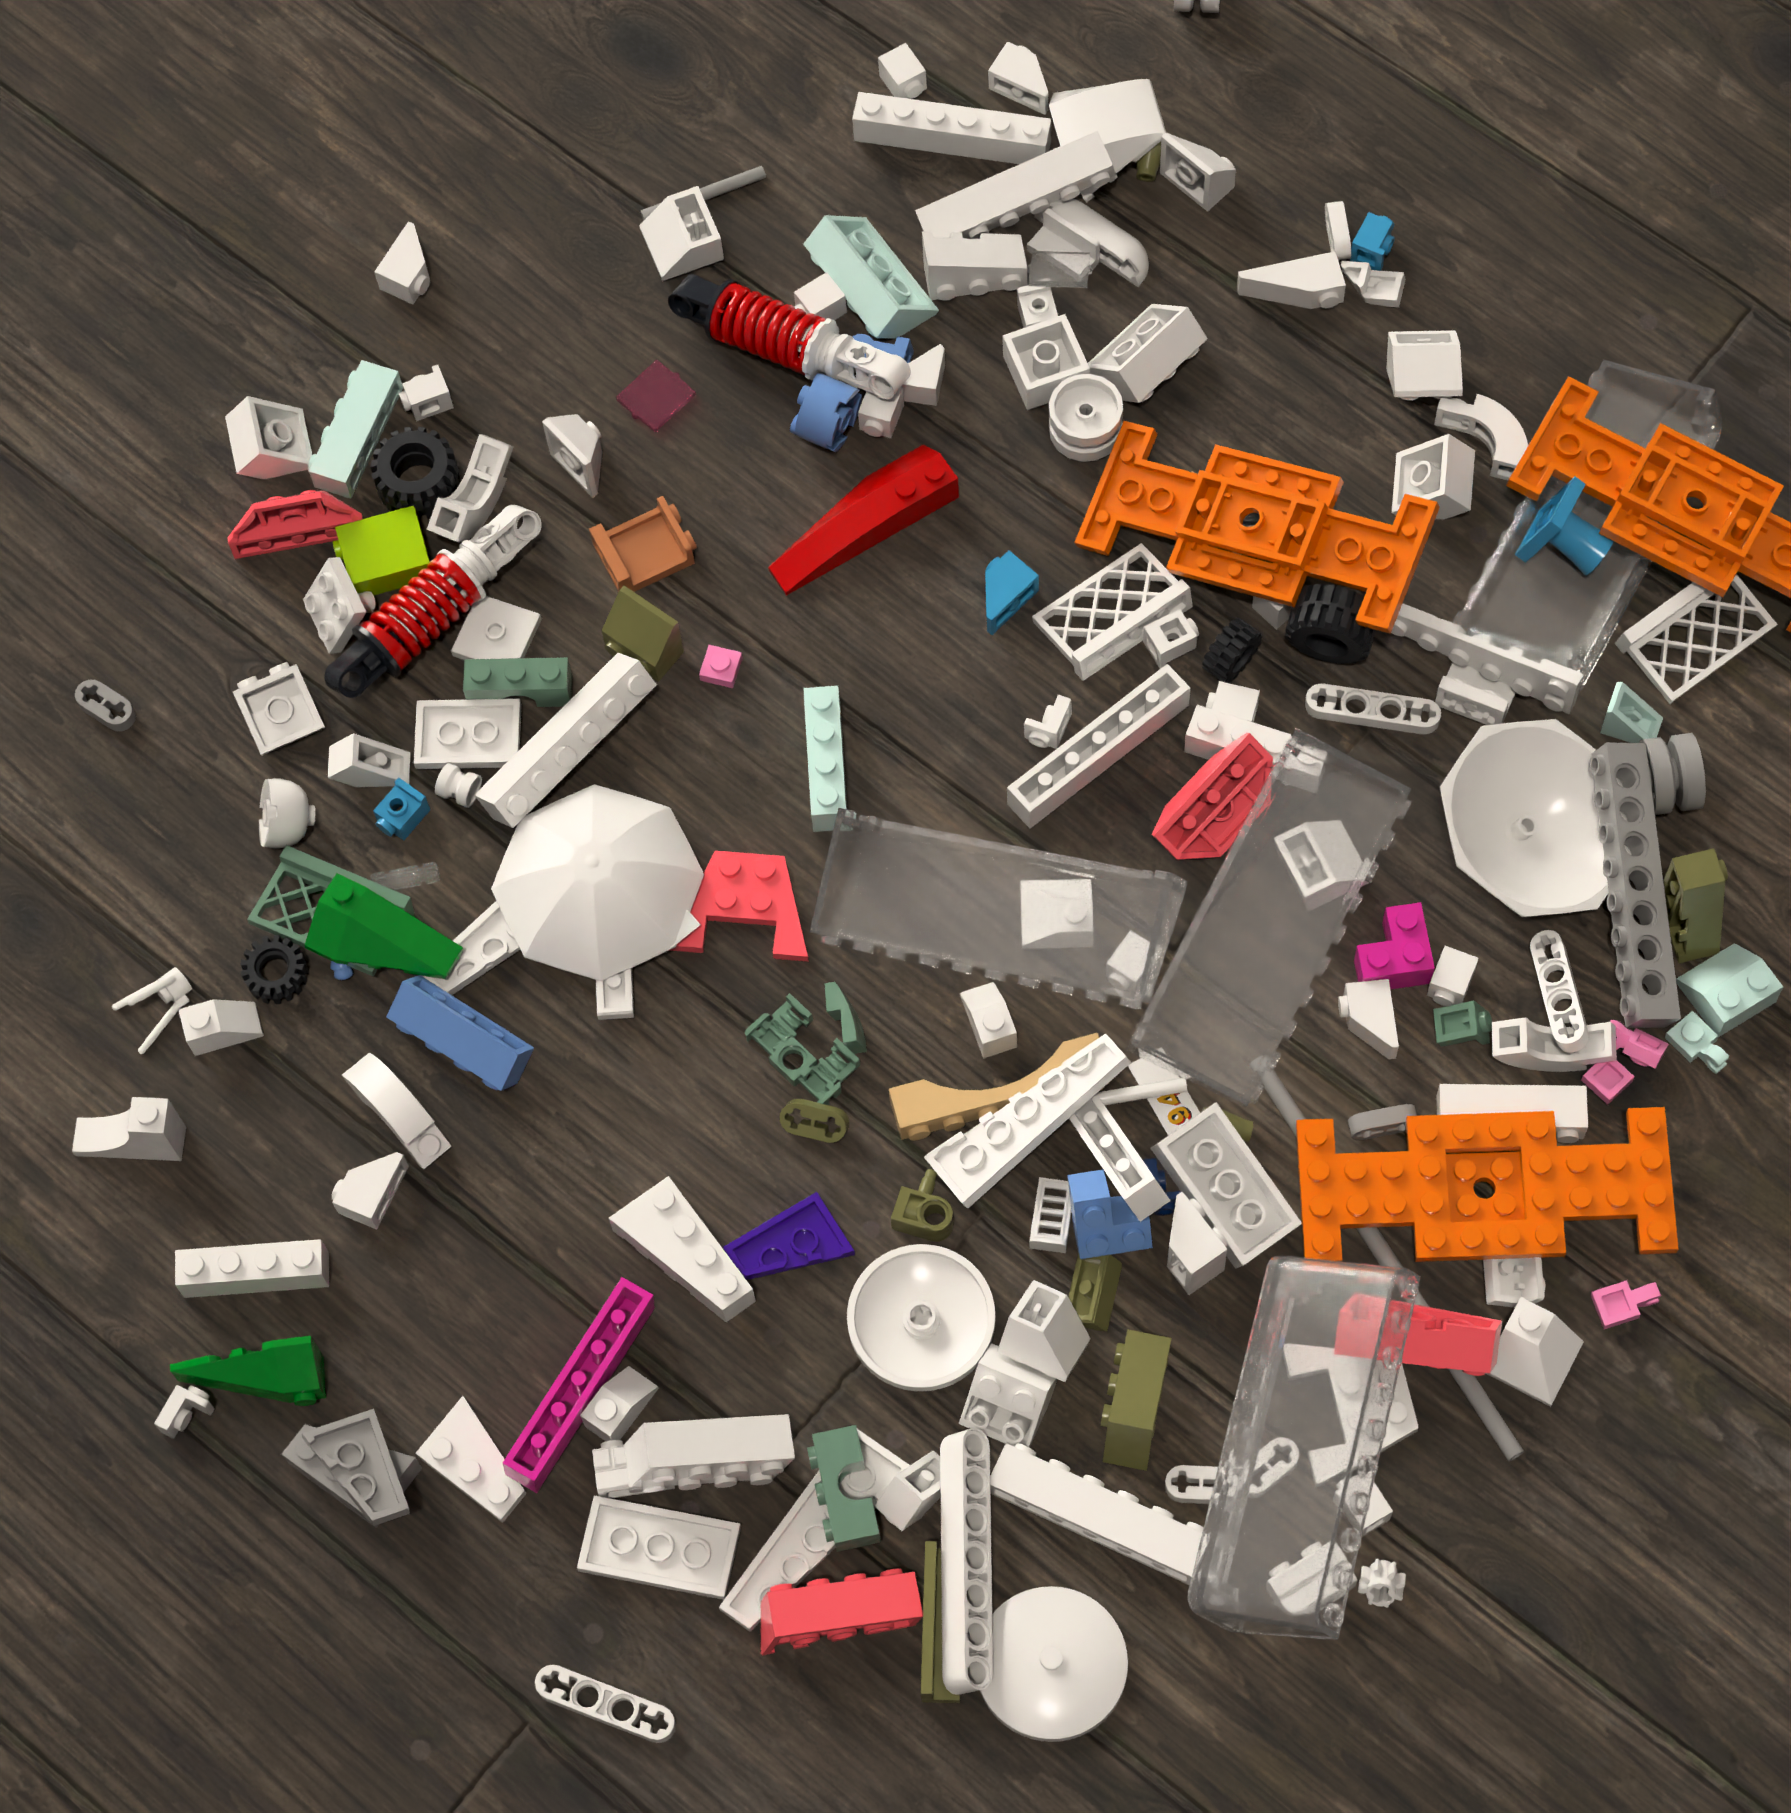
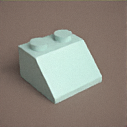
M1735 943L1676 978V984L1718 1037L1776 1003L1783 989L1782 984L1762 958Z

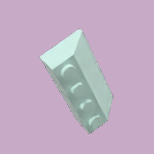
M825 215L803 245L810 252L812 261L830 275L845 294L848 307L859 315L866 324V330L876 338L900 337L935 316L939 311L866 217Z

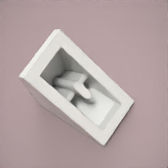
M941 344L908 363L911 375L901 386L903 388L904 401L937 406L945 369V351Z

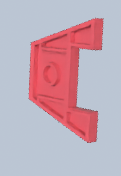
M714 851L704 871L703 880L690 912L701 925L669 951L703 953L707 921L776 926L773 958L809 962L785 856Z

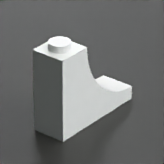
M132 1097L131 1108L121 1114L107 1117L77 1118L72 1152L75 1156L182 1161L186 1126L169 1099Z

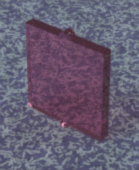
M656 359L616 396V400L632 413L633 419H640L656 433L696 395V391L680 379L679 373L671 372Z

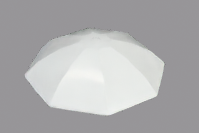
M1556 719L1481 726L1440 786L1456 866L1521 917L1595 910L1599 908L1609 893L1607 878L1603 874V844L1598 836L1600 819L1599 811L1594 803L1595 779L1590 770L1591 753L1596 751V749ZM1616 777L1618 784L1623 787L1622 782ZM1620 811L1623 819L1627 821L1625 814ZM1624 845L1626 851L1632 855L1630 849Z
M594 784L526 815L518 823L491 890L524 958L603 981L671 950L669 947L675 944L686 910L691 912L704 873L670 807Z

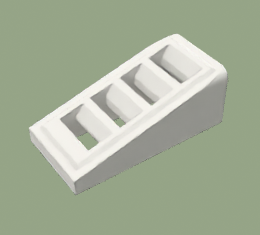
M1039 1177L1029 1241L1030 1249L1066 1253L1071 1219L1068 1181ZM1045 1188L1067 1191L1066 1197L1045 1195ZM1043 1203L1063 1204L1064 1210L1043 1207ZM1042 1215L1062 1217V1222L1041 1220ZM1040 1228L1061 1230L1060 1235L1039 1232Z

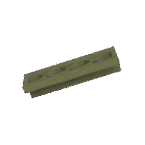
M925 1541L922 1702L960 1703V1695L950 1693L946 1689L942 1677L941 1548H937V1541Z

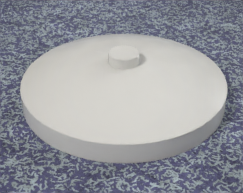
M929 1244L899 1247L874 1260L856 1281L847 1308L848 1331L858 1358L880 1380L904 1390H937L953 1385L969 1375L978 1366L979 1361L991 1345L995 1330L993 1296L980 1271L960 1254L944 1247Z
M1049 1586L1023 1591L1005 1601L992 1614L993 1678L991 1684L986 1689L980 1690V1693L990 1711L1001 1723L1024 1737L1039 1741L1057 1742L1080 1737L1098 1727L1108 1718L1117 1706L1125 1688L1128 1657L1123 1635L1113 1617L1103 1606L1081 1592L1064 1587Z

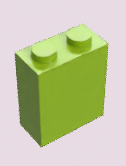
M414 505L335 527L338 540L332 541L335 554L341 560L344 559L345 569L357 593L370 591L373 595L399 589L404 585H408L411 578L418 577L419 571L427 568L430 562Z

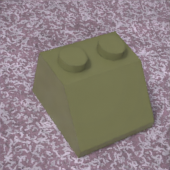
M623 585L602 628L604 647L613 657L620 653L639 660L649 675L659 682L684 653L678 621Z

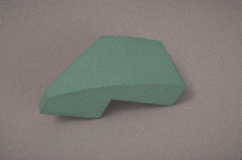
M836 982L825 983L827 1013L835 1021L841 1020L844 1045L854 1054L867 1052L863 1027L850 1001Z

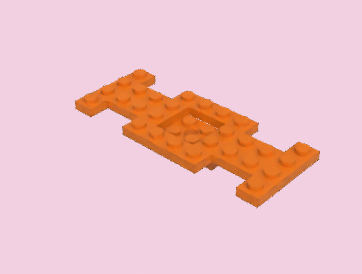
M1568 376L1510 476L1507 487L1538 501L1551 476L1565 483H1568L1576 476L1586 484L1582 490L1583 492L1613 507L1599 534L1721 597H1724L1737 571L1791 598V522L1770 512L1784 485L1662 423L1659 424L1646 448L1585 418L1599 391ZM1689 497L1698 498L1704 507L1700 509L1692 508L1686 499ZM1791 621L1786 629L1791 632Z
M1123 421L1074 542L1078 548L1109 556L1120 526H1125L1176 540L1166 566L1169 573L1295 607L1307 576L1366 592L1355 619L1357 624L1391 634L1440 506L1436 501L1404 494L1393 525L1333 509L1344 483L1339 476L1216 444L1205 471L1199 470L1198 474L1148 461L1147 459L1158 433L1154 428ZM1257 513L1260 515L1259 521L1254 526H1243V520L1248 514Z
M1665 1107L1627 1109L1626 1119L1629 1144L1557 1146L1554 1111L1407 1116L1408 1151L1336 1154L1333 1119L1296 1120L1304 1266L1342 1264L1340 1229L1412 1226V1230H1414L1416 1262L1565 1257L1564 1221L1636 1219L1639 1254L1677 1253L1678 1238ZM1494 1151H1519V1152H1494ZM1465 1152H1490V1153H1465ZM1478 1182H1487L1493 1187L1494 1195L1487 1199L1480 1198L1475 1194L1473 1187Z

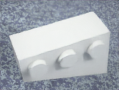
M922 231L924 271L931 300H950L956 296L970 294L978 296L990 291L1003 289L1012 291L1018 287L1028 286L1027 264L1021 235L981 233L980 239L963 238L962 233L952 232L951 238H937L932 236V232Z

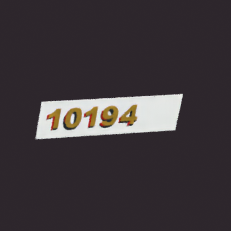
M1163 1048L1128 1065L1139 1085L1180 1078ZM1188 1092L1147 1098L1168 1135L1200 1113Z

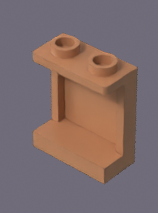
M663 496L657 498L658 506L655 509L608 531H605L601 523L589 528L592 544L618 592L623 585L635 592L695 564L693 550L697 549L694 539L688 530L682 531L679 525L682 520L674 504L668 506Z

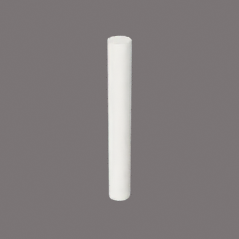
M1184 1077L1098 1092L1097 1095L1106 1106L1188 1092Z

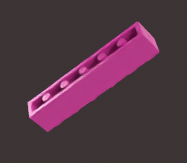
M621 1277L502 1462L506 1476L535 1493L539 1491L583 1422L580 1417L581 1413L599 1389L609 1381L655 1309L653 1294Z

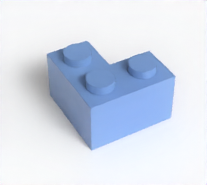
M1104 1169L1067 1175L1073 1230L1080 1259L1153 1248L1149 1216L1140 1222L1122 1196L1110 1197Z

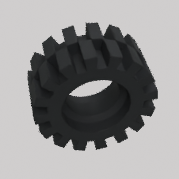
M1241 618L1232 620L1229 626L1226 625L1222 633L1217 635L1214 644L1210 645V651L1204 656L1205 660L1202 662V668L1219 681L1231 683L1233 679L1235 680L1238 677L1239 672L1245 669V665L1250 663L1252 655L1257 652V647L1262 641V633Z
M274 935L273 941H270L268 936L261 937L263 940L262 944L259 945L255 940L251 943L253 950L246 949L243 953L246 960L241 959L240 963L242 978L256 999L261 997L263 1003L269 1004L270 999H272L275 1005L281 1004V998L283 997L289 1002L293 1000L291 996L293 992L297 995L302 992L301 984L306 986L308 980L305 974H309L307 962L296 943L293 945L291 939L285 937L284 941H282L280 935ZM272 959H282L288 966L286 974L276 981L264 979L261 974L264 964Z

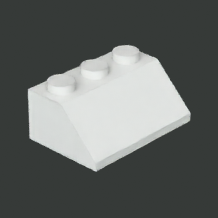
M1151 304L1088 362L1090 374L1104 377L1114 384L1122 396V401L1140 403L1150 398L1154 393L1153 389L1162 381L1171 378L1176 373V368L1184 360L1195 356L1199 351V346L1208 338L1188 307Z

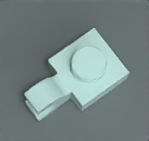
M1693 1011L1666 1032L1665 1039L1690 1063L1699 1057L1715 1074L1727 1066L1725 1061L1729 1059L1728 1054L1721 1047L1713 1045L1717 1041L1718 1035Z

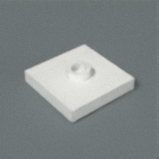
M486 596L483 600L472 605L451 650L452 656L463 660L524 658L542 620L541 615Z

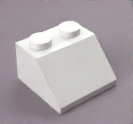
M247 396L225 416L237 474L265 480L308 470L312 451L303 409Z
M1447 434L1396 453L1392 513L1397 514L1404 494L1436 501L1440 506L1436 519H1447L1470 511L1475 450L1452 435Z

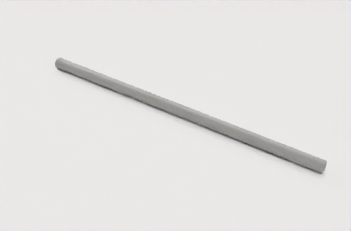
M1259 1057L1250 1064V1067L1296 1136V1120H1304L1306 1118L1266 1057ZM1377 1227L1356 1228L1404 1303L1429 1307ZM1448 1369L1508 1462L1522 1455L1524 1450L1476 1377L1464 1373L1463 1370Z

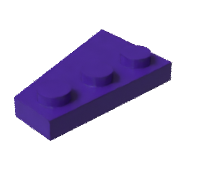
M817 1192L723 1247V1250L746 1280L855 1255L854 1249Z

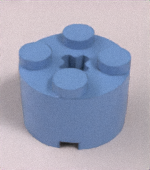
M817 373L811 386L804 385L798 395L797 404L801 405L791 423L790 432L834 452L838 451L848 438V436L842 433L848 425L854 426L862 400V394L858 393L860 390L825 374Z

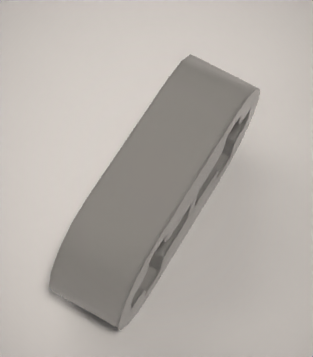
M86 680L79 684L75 690V698L79 707L86 714L111 730L125 731L134 724L136 714L131 703L97 680ZM88 693L91 695L97 693L102 702L98 703L94 699L87 701L86 695ZM112 708L117 712H121L123 710L125 716H116L114 718L109 709Z
M1412 1104L1397 1105L1351 1116L1348 1119L1352 1139L1365 1140L1406 1132V1117L1417 1116L1415 1106Z

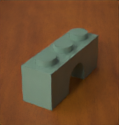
M568 657L464 659L463 692L466 700L504 699L509 696H526L535 700L537 707H564L572 699V672Z
M856 1425L812 1434L814 1446L807 1447L811 1470L819 1468L822 1482L815 1483L819 1506L827 1505L829 1518L822 1520L826 1541H834L837 1552L880 1543L881 1539L872 1497L852 1500L845 1497L840 1491L841 1482L847 1475L865 1470Z

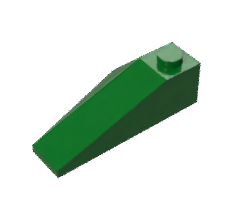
M336 873L318 901L305 942L306 949L335 963L348 965V962L366 964L369 968L374 969L387 967L400 969L408 974L442 979L447 978L464 951L463 947L369 888Z
M311 1336L262 1343V1350L256 1352L246 1351L245 1348L231 1350L229 1358L221 1359V1357L215 1355H208L170 1364V1372L180 1382L288 1403L294 1402V1405L297 1406L313 1405L316 1403V1399L326 1398L324 1357Z

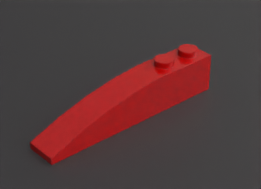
M924 444L866 476L768 567L769 572L785 595H789L959 498L958 477L941 453Z

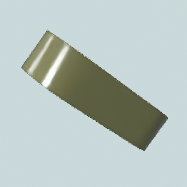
M805 1099L790 1100L780 1113L781 1126L787 1132L827 1143L839 1141L844 1137L849 1128V1118L842 1109ZM795 1109L801 1110L800 1116L812 1120L802 1119L799 1124L794 1123V1117L789 1114ZM830 1117L835 1118V1124L841 1126V1128H837L834 1133L828 1131L829 1126L827 1124L817 1121L827 1122Z

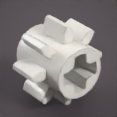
M1376 1559L1370 1568L1362 1566L1358 1592L1366 1593L1368 1604L1388 1608L1394 1599L1400 1601L1403 1599L1406 1574L1398 1573L1396 1562L1391 1563L1386 1560Z

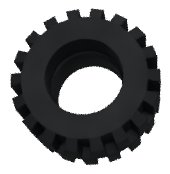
M412 427L404 428L405 432L400 434L396 430L391 433L392 438L390 440L384 438L380 442L381 449L376 448L373 453L374 460L371 461V470L378 495L383 505L386 504L390 512L414 505L418 520H420L422 515H426L427 519L432 516L437 498L449 497L459 486L460 473L454 452L450 448L449 442L444 437L440 439L439 433L434 430L427 433L425 427H418L417 431H413ZM421 465L432 468L426 477L418 481L399 479L411 467Z
M1314 584V586H1304L1301 590L1295 607L1291 609L1285 629V636L1292 646L1310 657L1330 663L1352 664L1357 661H1363L1369 656L1376 630L1360 626L1355 621L1364 599L1363 595L1340 586Z

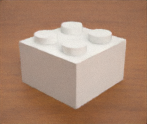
M1065 314L1003 335V357L1027 410L1049 403L1053 390L1063 380L1074 375L1090 374V367Z

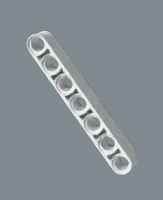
M970 1428L948 1435L943 1439L940 1447L942 1677L946 1689L955 1695L984 1690L991 1684L993 1678L990 1445L986 1434L977 1428Z

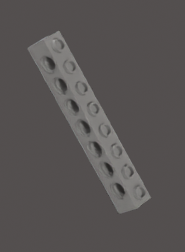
M1607 742L1591 753L1590 770L1595 779L1594 803L1599 811L1600 819L1598 836L1603 844V874L1607 878L1609 891L1607 907L1611 912L1613 923L1611 941L1616 948L1617 964L1615 973L1617 980L1620 982L1622 996L1620 1012L1624 1017L1626 1028H1665L1680 1020L1681 1015L1646 743ZM1616 777L1622 782L1623 787L1618 784ZM1620 811L1625 814L1627 821L1623 819ZM1624 845L1630 849L1632 855L1626 851ZM1629 879L1635 884L1636 890L1631 887ZM1633 914L1639 918L1640 924L1635 921ZM1638 948L1643 952L1645 959L1639 955ZM1642 983L1647 986L1649 994L1644 991Z

